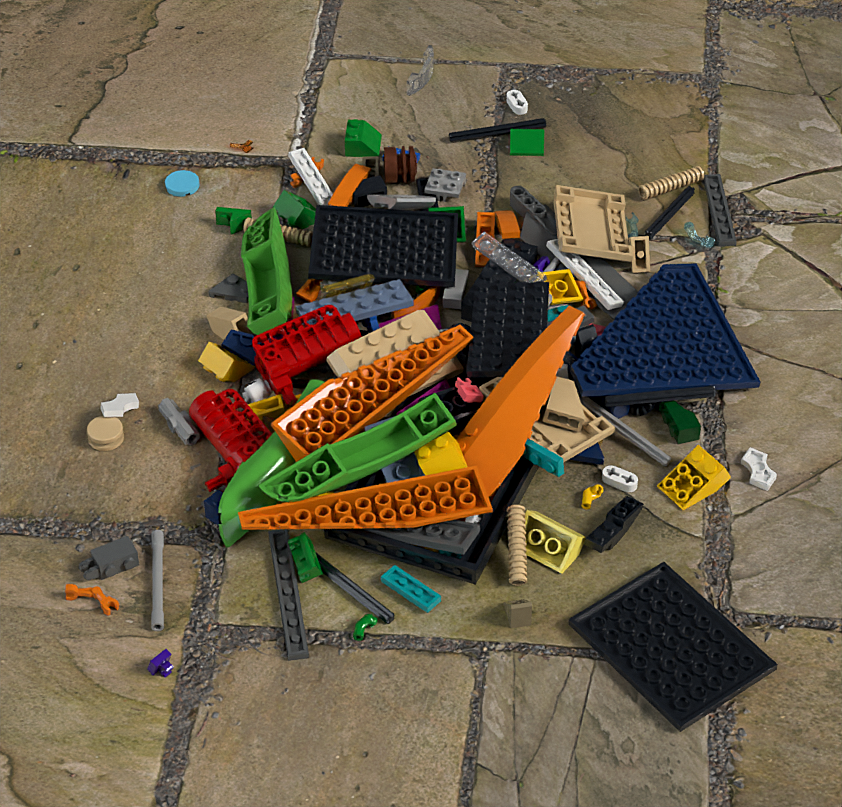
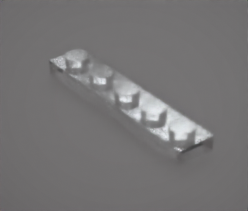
M485 231L472 242L473 248L521 282H545L547 280L546 274Z

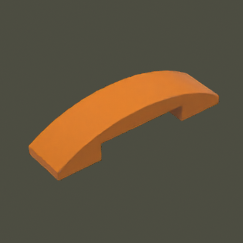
M427 286V290L414 300V306L392 311L391 320L433 306L440 296L442 287Z

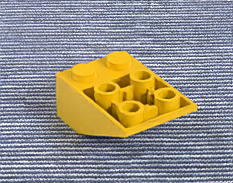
M698 444L657 487L677 506L685 510L717 492L731 476L722 464Z

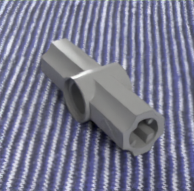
M163 399L158 405V409L166 419L170 431L177 433L185 445L192 446L196 444L197 440L200 439V435L191 424L188 413L185 410L181 411L173 399Z

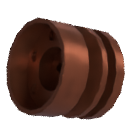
M395 146L384 147L385 183H397L398 175H402L403 182H406V174H410V182H415L417 158L413 146H409V154H405V146H402L401 154H397Z

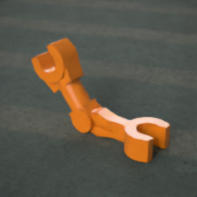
M312 157L313 163L318 171H320L324 166V159H321L320 162H315V157ZM298 173L291 175V178L294 180L290 182L293 188L299 187L303 179Z
M575 280L583 297L581 306L584 305L587 309L590 307L593 310L597 304L593 298L589 297L586 283Z
M66 584V600H75L78 596L93 597L100 602L104 614L108 616L111 614L109 607L119 610L118 600L110 596L106 597L98 586L78 588L74 584Z

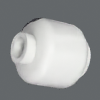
M259 378L247 383L244 386L245 392L242 393L248 404L270 398L272 390L266 380L263 381Z

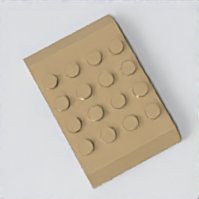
M556 185L554 210L559 252L632 262L633 250L628 241L624 214L626 206L624 195Z
M417 310L336 349L327 357V362L337 378H339L346 372L351 373L358 370V367L370 365L375 360L399 350L408 349V346L413 344H420L427 338L439 336L440 332L425 310ZM454 356L411 395L445 378L449 380L463 373L464 368L457 357Z
M496 377L479 387V390L484 395L483 402L503 377ZM547 399L545 405L540 409L538 421H535L532 427L533 433L530 440L562 457L564 463L613 434L615 427L603 416L595 417L583 405L585 419L580 432L543 422Z

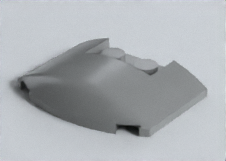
M367 195V199L373 207H388L389 209L423 211L431 208L436 202V198L430 196Z

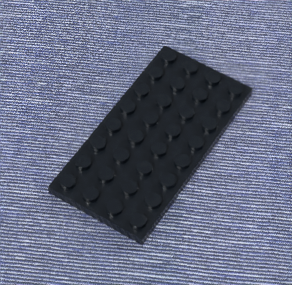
M483 282L475 284L470 331L474 338L469 342L467 378L504 377L520 356L547 328L549 282Z

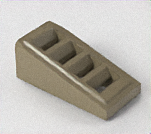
M380 156L363 157V166L376 167L371 168V171L375 172H370L369 176L380 175Z

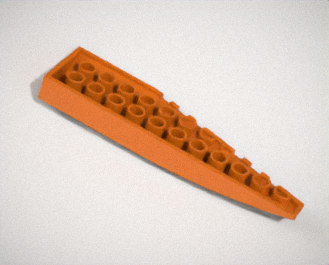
M568 306L528 347L496 385L456 439L467 466L477 465L489 500L523 455L526 448L524 445L533 433L532 427L540 417V409L545 405L557 379L556 373L564 363V355L566 351L569 352L572 337L576 336L585 316L584 312L574 307Z
M458 325L440 333L439 336L427 338L420 344H413L408 346V349L399 350L377 359L370 365L358 367V370L351 373L346 372L339 378L327 380L273 421L271 426L294 460L298 462L327 443L330 445L365 432V426L377 423L447 364L474 337L461 325Z
M476 465L308 498L296 502L238 512L242 530L414 528L493 512V508Z

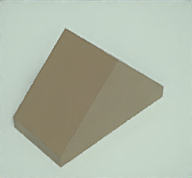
M521 599L504 602L510 628L531 625L532 603L530 601Z

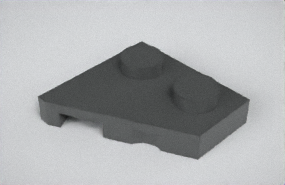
M232 273L209 290V297L215 298V295L225 296V300L248 303L247 281Z

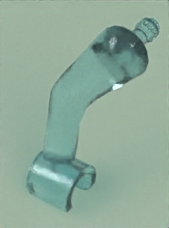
M633 212L631 219L625 217L631 228V233L628 234L629 238L638 237L636 224L639 219Z
M692 222L685 223L684 229L693 242L702 244L705 247H712L714 245V238L706 236L705 239L699 237L694 229V224Z

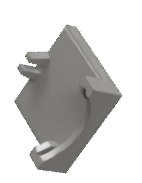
M432 168L425 187V193L436 195L438 201L443 196V202H445L447 196L459 198L461 189L466 184V173Z

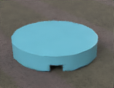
M175 171L165 179L167 192L174 196L184 197L188 193L191 195L200 186L198 176L191 171Z

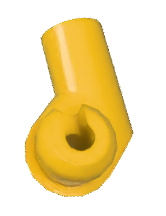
M596 484L585 489L582 495L581 507L585 510L590 509L592 501L599 498L603 493V487Z

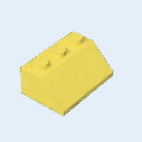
M527 510L524 518L526 520L525 548L527 550L525 554L563 574L579 556L586 537L537 511Z

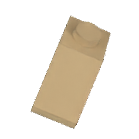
M649 236L628 238L629 245L632 246L633 259L630 262L632 273L650 272Z

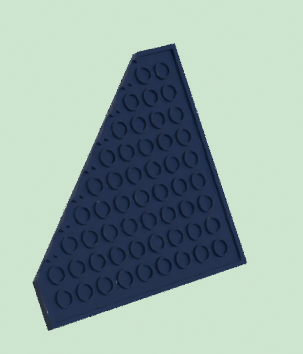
M697 263L663 264L660 270L649 279L647 285H644L638 291L637 296L628 302L626 308L618 313L615 320L608 324L603 333L598 335L592 342V345L580 355L578 361L571 365L570 369L581 397L624 395L703 386H714L716 390L759 388L761 383Z

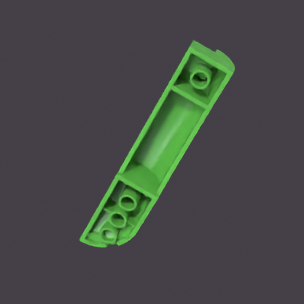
M275 207L258 217L256 222L247 228L242 238L241 257L243 258L249 296L247 327L256 335L284 324L292 317L290 268Z
M310 380L297 403L325 382ZM276 432L246 462L241 463L221 497L218 513H221L220 519L222 524L218 525L221 538L226 547L233 545L249 531L242 530L238 512L272 506L278 502V500L267 496L258 485L296 463Z
M434 393L403 413L372 429L330 445L327 443L258 486L267 496L282 502H296L321 495L362 479L395 463L457 426V423L437 394Z

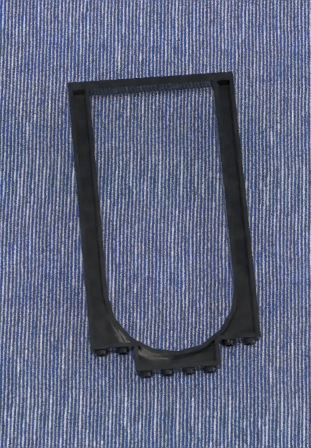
M464 371L447 380L451 387H454L457 377L465 382L467 373ZM441 381L407 397L396 407L391 417L397 416L396 413ZM522 456L500 485L491 502L493 512L485 513L480 522L479 534L460 559L359 528L324 529V538L476 585L508 526L507 508L511 505H519L539 466ZM381 470L348 484L345 491L379 485L383 479Z

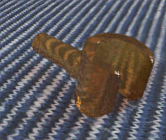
M251 140L246 141L244 144L230 143V147L240 148L245 153H249L254 149V147L250 146L253 143Z

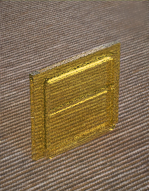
M367 274L323 286L316 301L371 287L375 279L374 275Z

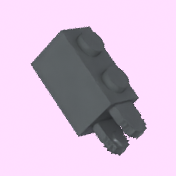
M125 536L90 550L91 558L79 563L78 568L81 572H84L83 576L86 580L98 577L103 580L139 566L138 552L130 538Z

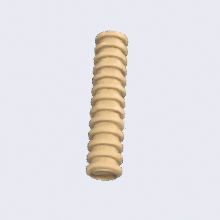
M696 166L695 168L672 174V176L669 175L640 185L639 195L643 200L693 184L694 182L702 181L704 179V172L700 166Z
M248 217L245 220L244 232L256 222V219ZM280 224L283 238L286 242L296 243L297 245L301 243L302 246L306 245L307 247L312 245V231L292 229L290 226L287 228L286 225L282 227Z
M511 505L507 508V523L509 524V583L521 586L527 583L525 507Z

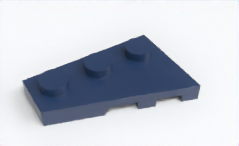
M231 329L222 342L221 347L255 366L254 358L256 353L252 346L254 336Z

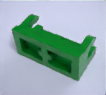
M303 532L301 535L290 539L288 544L300 581L304 583L322 575L323 573L309 536Z

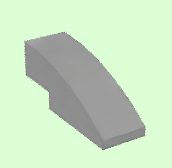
M456 269L455 287H445L443 308L461 309V302L465 297L469 270Z

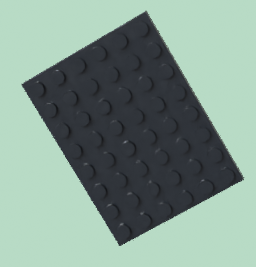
M316 205L308 279L388 283L400 279L405 285L455 287L458 213Z
M665 562L660 563L569 618L568 622L595 651L679 732L685 730L777 670L778 664Z

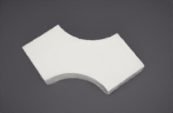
M136 393L117 394L114 400L101 402V411L104 417H123L124 412L139 408V400Z
M750 447L742 457L741 464L748 468L751 473L750 484L768 491L776 480L777 474L766 464L768 454Z

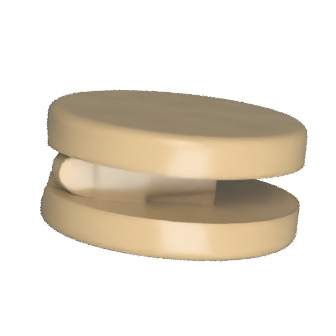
M99 416L91 420L87 426L88 442L96 450L110 451L116 449L124 440L122 423L116 417Z

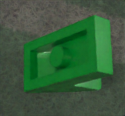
M216 207L215 210L216 225L230 226L231 235L243 230L244 222L248 217L252 219L251 210Z

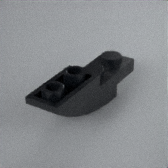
M625 496L607 513L606 520L585 538L584 545L600 553L606 549L611 550L631 527L644 504L632 497Z

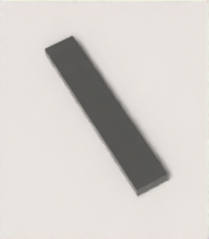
M704 175L703 183L718 247L736 246V236L721 175Z

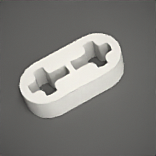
M518 90L507 92V103L512 111L518 115L526 114L528 103L522 93Z
M606 466L602 471V480L607 485L624 492H633L637 489L638 477L635 474L616 466Z

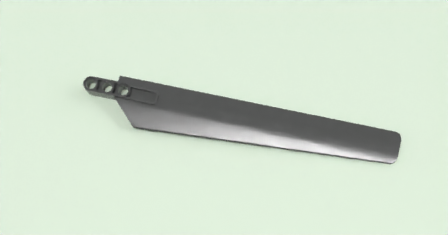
M513 186L510 189V206L524 218L520 240L524 243L538 246L537 255L540 257L548 256L550 262H552L556 256L546 245L547 241L558 239L555 212L546 204H541L524 187ZM579 255L624 301L622 307L607 310L587 289L589 297L596 301L597 306L615 320L618 313L626 308L628 302L637 296L638 291L603 258ZM562 262L555 268L556 271L568 269Z

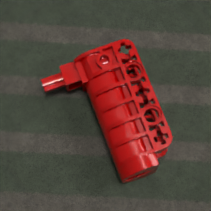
M325 305L256 335L252 339V346L256 353L254 358L255 366L262 378L268 382L275 395L281 394L287 406L293 407L298 400L293 394L291 378L327 362V357L336 349L362 336L356 321L350 313L341 316L335 306ZM315 319L317 323L310 325L307 321ZM277 334L283 335V337L279 340L273 338V336Z
M226 389L218 394L213 390L206 391L196 397L189 408V415L227 462V464L218 468L219 475L205 482V486L209 492L223 485L227 487L241 463L246 462L265 443V439L266 441L269 439L272 433L234 389ZM237 408H244V410H243L242 412H241V411H238V410H236V409H237Z

